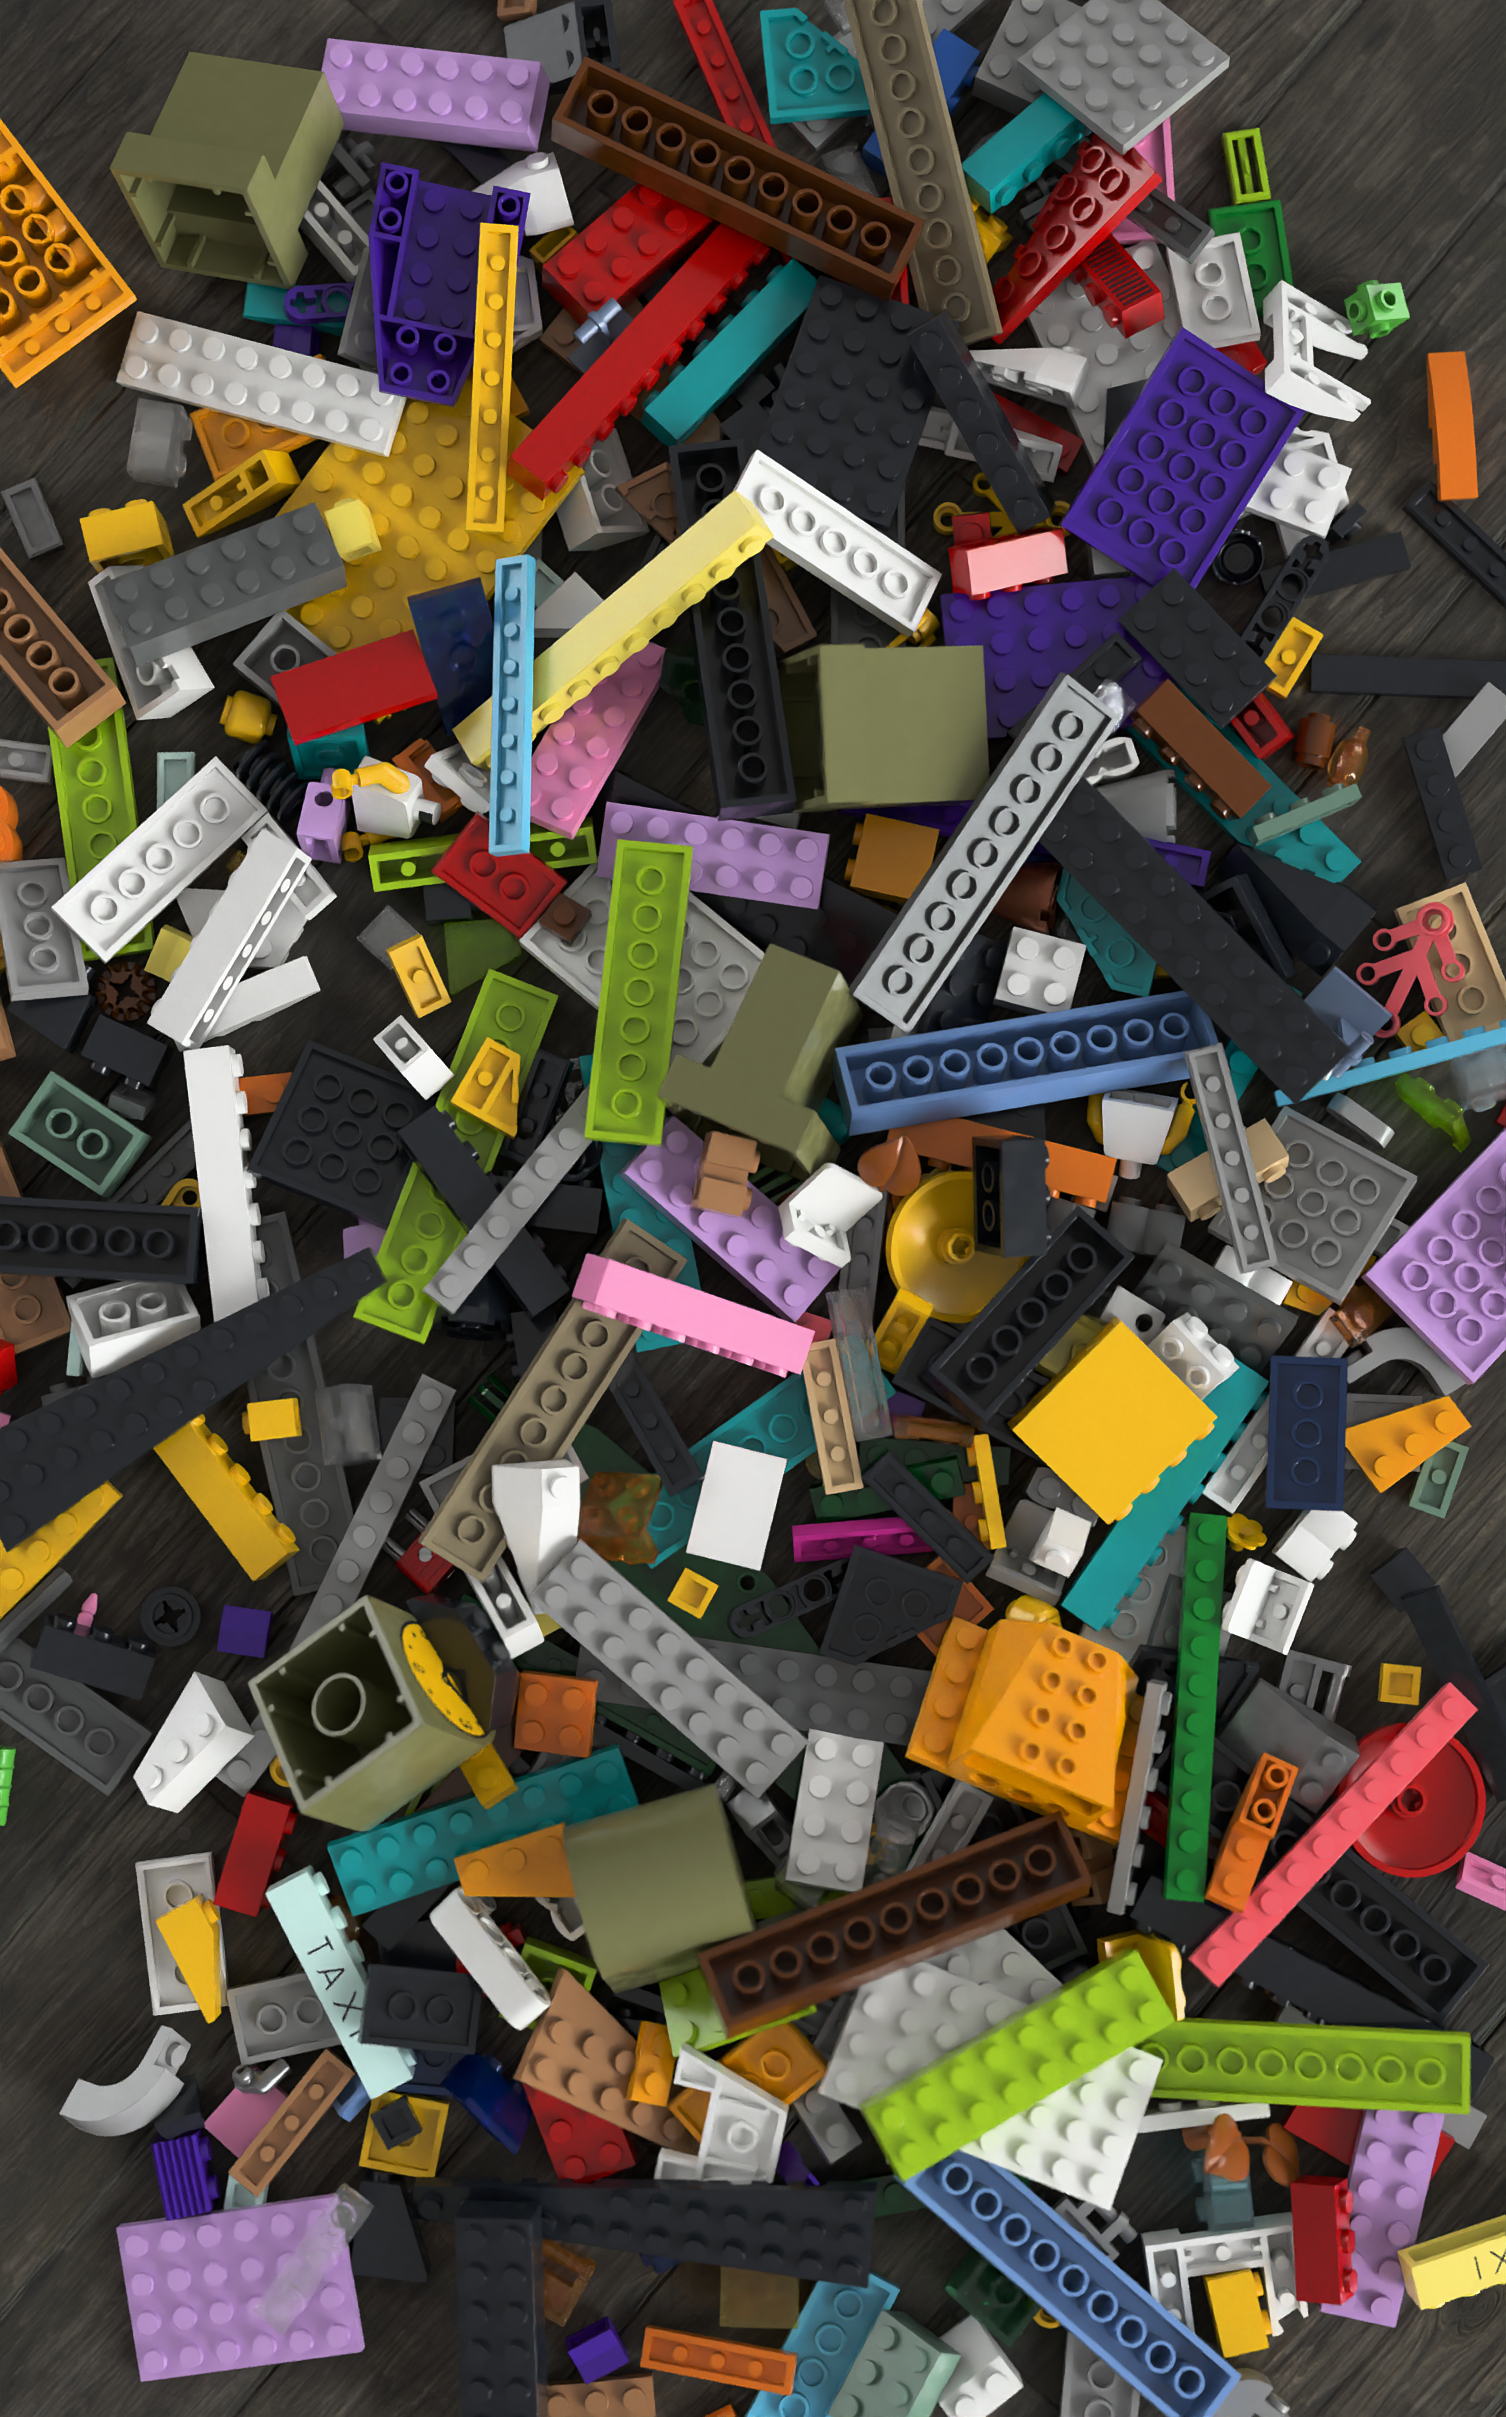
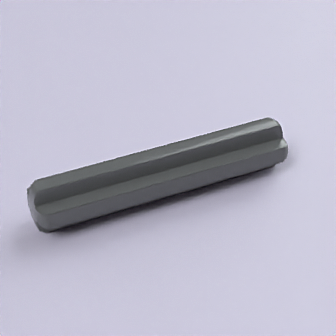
M61 1567L55 1568L0 1622V1653L72 1584L71 1576Z

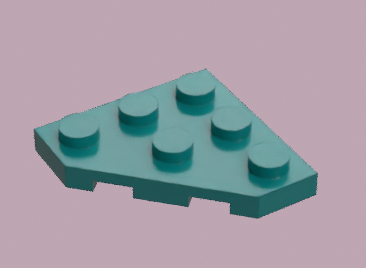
M798 8L760 11L770 124L872 115L859 61L848 53V49L829 33L826 31L823 33L808 21V16Z
M1064 868L1056 900L1073 924L1083 944L1087 945L1086 949L1095 960L1110 988L1142 997L1150 996L1158 963Z

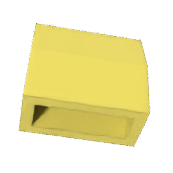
M165 924L160 930L144 970L170 982L174 970L181 966L190 951V944L194 937Z

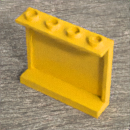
M1114 1316L1008 1422V1425L1109 1525L1114 1519L1116 1521L1123 1519L1133 1507L1131 1503L1141 1493L1145 1495L1154 1489L1160 1481L1158 1476L1168 1466L1172 1468L1179 1464L1187 1454L1185 1449L1195 1439L1200 1441L1214 1428L1212 1422L1217 1416L1117 1316Z

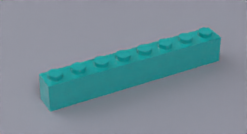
M1234 1358V1362L1240 1368L1215 1387L1202 1400L1217 1416L1212 1422L1214 1424L1212 1431L1200 1441L1195 1439L1185 1449L1187 1454L1184 1459L1175 1467L1171 1468L1168 1466L1158 1476L1160 1481L1154 1489L1145 1495L1141 1493L1131 1503L1133 1505L1131 1511L1120 1521L1114 1522L1059 1602L1058 1606L1092 1630L1099 1632L1102 1626L1107 1630L1111 1627L1120 1613V1610L1116 1608L1117 1604L1124 1595L1130 1598L1142 1581L1137 1575L1146 1564L1151 1567L1163 1550L1158 1544L1166 1533L1172 1536L1184 1520L1180 1512L1186 1503L1189 1502L1193 1505L1206 1487L1201 1481L1208 1471L1214 1474L1219 1469L1227 1456L1222 1451L1229 1440L1236 1443L1248 1426L1243 1421L1251 1409L1257 1412L1268 1397L1269 1393L1264 1389L1269 1381L1236 1358Z

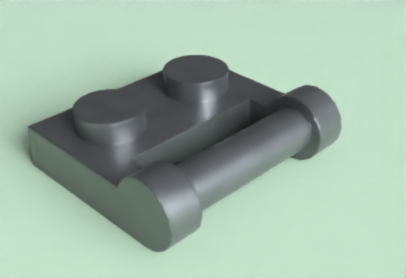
M1289 1649L1288 1655L1284 1654L1276 1688L1313 1709L1322 1670L1331 1672L1321 1715L1335 1722L1345 1678L1350 1677L1352 1666Z

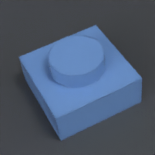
M358 2073L353 2076L332 2103L339 2116L348 2122H351L370 2100Z

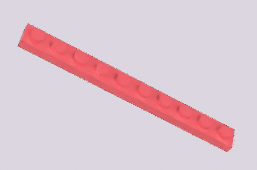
M1451 1682L1445 1683L1251 1890L1244 1912L1237 1914L1231 1911L1187 1959L1215 1987H1219L1478 1709Z

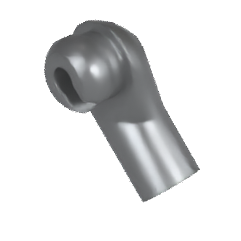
M278 2058L265 2071L252 2070L246 2064L240 2065L234 2069L232 2079L236 2089L242 2093L263 2095L269 2093L292 2070L282 2058Z

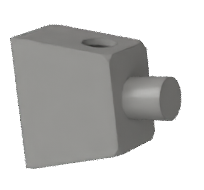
M1110 1284L1083 1314L1103 1326L1114 1316H1117L1146 1346L1167 1327L1162 1324L1166 1314L1121 1286Z

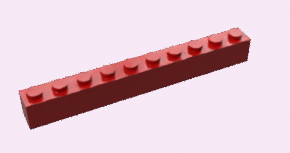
M721 223L510 455L507 475L542 502L551 492L558 493L567 482L569 471L574 466L580 468L589 458L592 452L591 447L596 441L603 442L611 434L615 426L613 422L620 415L626 417L636 405L637 396L643 389L648 392L656 384L660 377L659 371L666 364L672 366L682 353L684 343L688 339L694 341L700 335L705 326L704 321L710 314L714 317L717 316L725 306L728 294L732 290L738 292L744 286L749 277L748 272L754 265L759 268L764 264L771 253L769 245Z

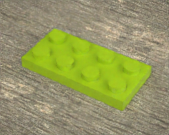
M699 1968L659 1982L673 2058L679 2059L683 2042L702 2053L817 2012L816 2005H812L727 2040Z

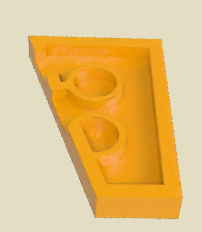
M1443 1396L1346 1428L1345 1450L1377 1493H1382L1469 1429L1471 1425L1449 1396Z
M565 1821L454 1857L465 1896L576 1897L564 1845L563 1828L566 1826Z

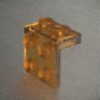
M618 1472L595 1473L579 1510L577 1541L581 1538L606 1561L625 1562L631 1565L638 1563L655 1564L659 1551L647 1527L663 1486L659 1475Z

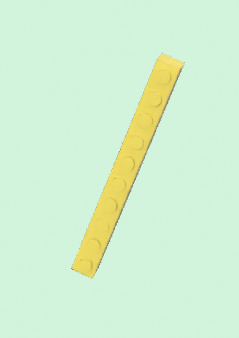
M734 490L534 660L532 742L538 733L549 724L558 721L564 712L575 702L587 697L591 693L592 688L600 681L614 674L620 668V665L631 655L643 650L649 640L661 630L673 625L680 614L691 605L700 602L711 588L720 581L730 577L736 567L748 557L757 554L763 549L764 544L774 535L753 502ZM492 696L452 729L471 764L490 773Z

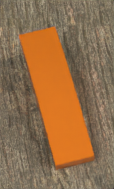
M1465 351L1427 353L1429 429H1432L1433 465H1437L1438 501L1478 498L1475 435Z

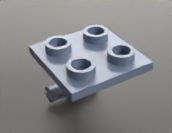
M612 297L597 312L592 310L587 315L588 320L573 332V336L581 345L567 358L582 375L587 372L633 321L630 315ZM666 364L659 372L661 373L668 365Z
M1336 966L1304 999L1353 1050L1332 1070L1331 1075L1337 1079H1340L1351 1065L1356 1066L1361 1062L1362 1054L1374 1043L1373 1036L1393 1015Z

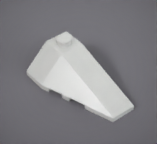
M566 1459L491 1465L492 1504L504 1529L508 1548L511 1549L518 1568L519 1579L532 1613L545 1614L546 1612L529 1598V1595L577 1542L580 1508L579 1466Z

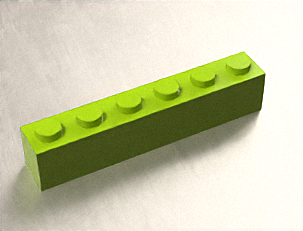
M592 816L585 817L573 840L537 824H530L529 850L553 869L597 863V848ZM459 833L370 845L368 859L374 892L445 883L432 873L431 869Z

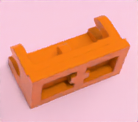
M420 738L399 755L397 754L393 757L392 761L396 768L417 775L422 780L424 799L441 804L439 821L443 823L464 805L460 801V796L450 788L439 785L432 778V773L424 767L430 756L437 752L427 739L424 741Z

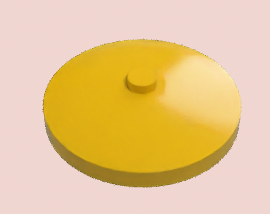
M969 1171L943 1172L920 1182L918 1187L912 1193L906 1195L897 1206L890 1221L886 1237L887 1266L897 1290L899 1291L902 1288L910 1293L919 1295L934 1305L929 1317L951 1323L972 1322L1031 1257L1003 1258L975 1251L973 1172Z

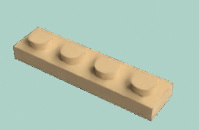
M836 1338L813 1342L810 1345L802 1373L825 1495L862 1489L864 1487Z

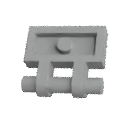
M1064 2195L1051 2207L1112 2262L1120 2254L1110 2242L1119 2235L1129 2244L1138 2234L1129 2224L1130 2219L1122 2210L1117 2211L1113 2206H1111L1109 2211L1084 2200L1075 2205ZM1094 2209L1107 2222L1100 2231L1087 2218Z

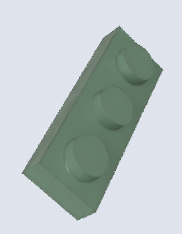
M1343 782L1322 791L1324 797L1310 802L1309 797L1290 804L1288 806L1289 812L1276 817L1275 812H1270L1255 819V826L1247 833L1252 847H1256L1356 804L1362 797L1357 784L1344 787Z

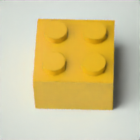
M145 499L133 500L126 503L125 508L113 511L108 508L96 509L91 511L88 517L80 518L89 561L98 573H101L109 566L144 565L146 567L175 556L167 523L153 501L147 502Z

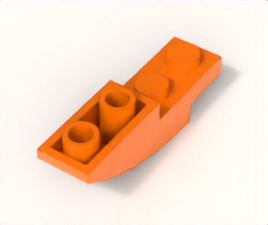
M1265 1752L1261 1754L1220 1844L1216 1859L1212 1865L1215 1868L1204 1898L1237 1914L1244 1912L1269 1841L1275 1836L1299 1768Z

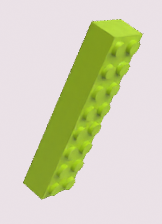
M1125 1948L996 2025L933 2060L926 2066L892 2084L875 2096L863 2101L858 2106L895 2176L904 2182L1175 2022V2019L1138 1951Z

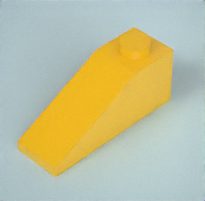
M262 449L185 502L183 508L197 538H203L276 504L294 492L302 481L288 452Z
M201 1893L162 1914L155 1922L209 2024L221 2014L220 1926L217 1922L220 1920V1915L211 1899L206 1900Z

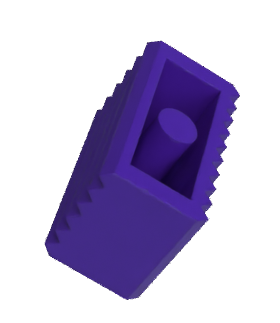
M201 2128L186 2131L168 2141L163 2136L156 2137L150 2145L166 2221L211 2211L216 2204V2198H220L221 2192L217 2175H211L208 2160H212L213 2152L209 2137H203Z

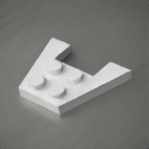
M683 2042L674 2083L711 2092L698 2156L662 2147L654 2179L728 2180L733 2185L751 2184L752 2180H767L768 2183H772L789 2105Z

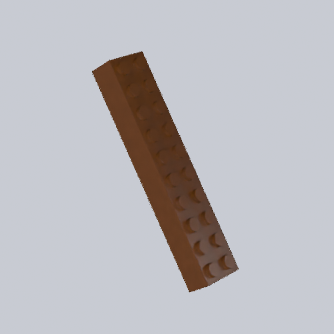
M586 56L583 58L552 119L551 141L886 302H889L918 243L925 220Z
M1059 1810L697 1954L698 1968L728 2040L1088 1895L1093 1881Z

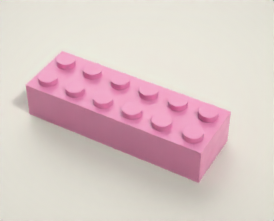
M586 1253L572 1297L583 1300L581 1307L583 1309L615 1319L618 1312L616 1317L618 1321L648 1331L650 1330V1332L782 1377H786L787 1371L801 1375L815 1331L622 1263Z

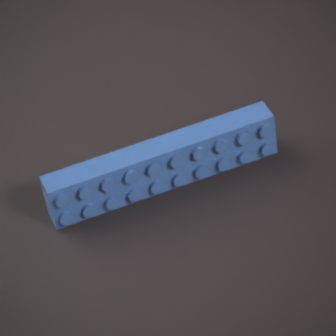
M1178 991L835 1048L832 1073L848 1135L852 1136L1189 1079L1183 1053L1218 1044L1211 1018L1185 991Z
M957 2150L904 2182L894 2175L893 2178L1164 2416L1212 2417L1242 2375L1007 2169Z

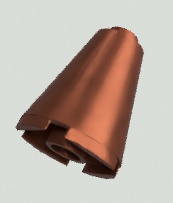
M1059 862L1023 863L990 913L1027 930L1050 935L1048 928L1053 929L1060 907L1056 900L1059 885H1056L1057 878L1062 877L1064 867Z

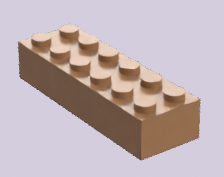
M0 548V669L63 745L68 748L125 705L126 702L114 682Z

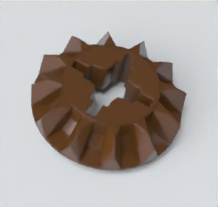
M122 961L121 963L108 966L107 970L98 977L95 994L100 1008L107 1015L120 1021H133L141 1018L151 1009L156 998V985L152 975L145 971L143 966ZM131 980L130 988L135 991V994L139 995V998L126 996L123 1001H120V993L116 991L113 984L125 985L127 981Z

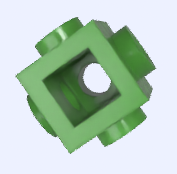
M1378 280L1367 281L1357 286V292L1344 300L1353 335L1369 334L1370 338H1379L1389 334L1392 329L1410 318L1401 283L1379 284Z

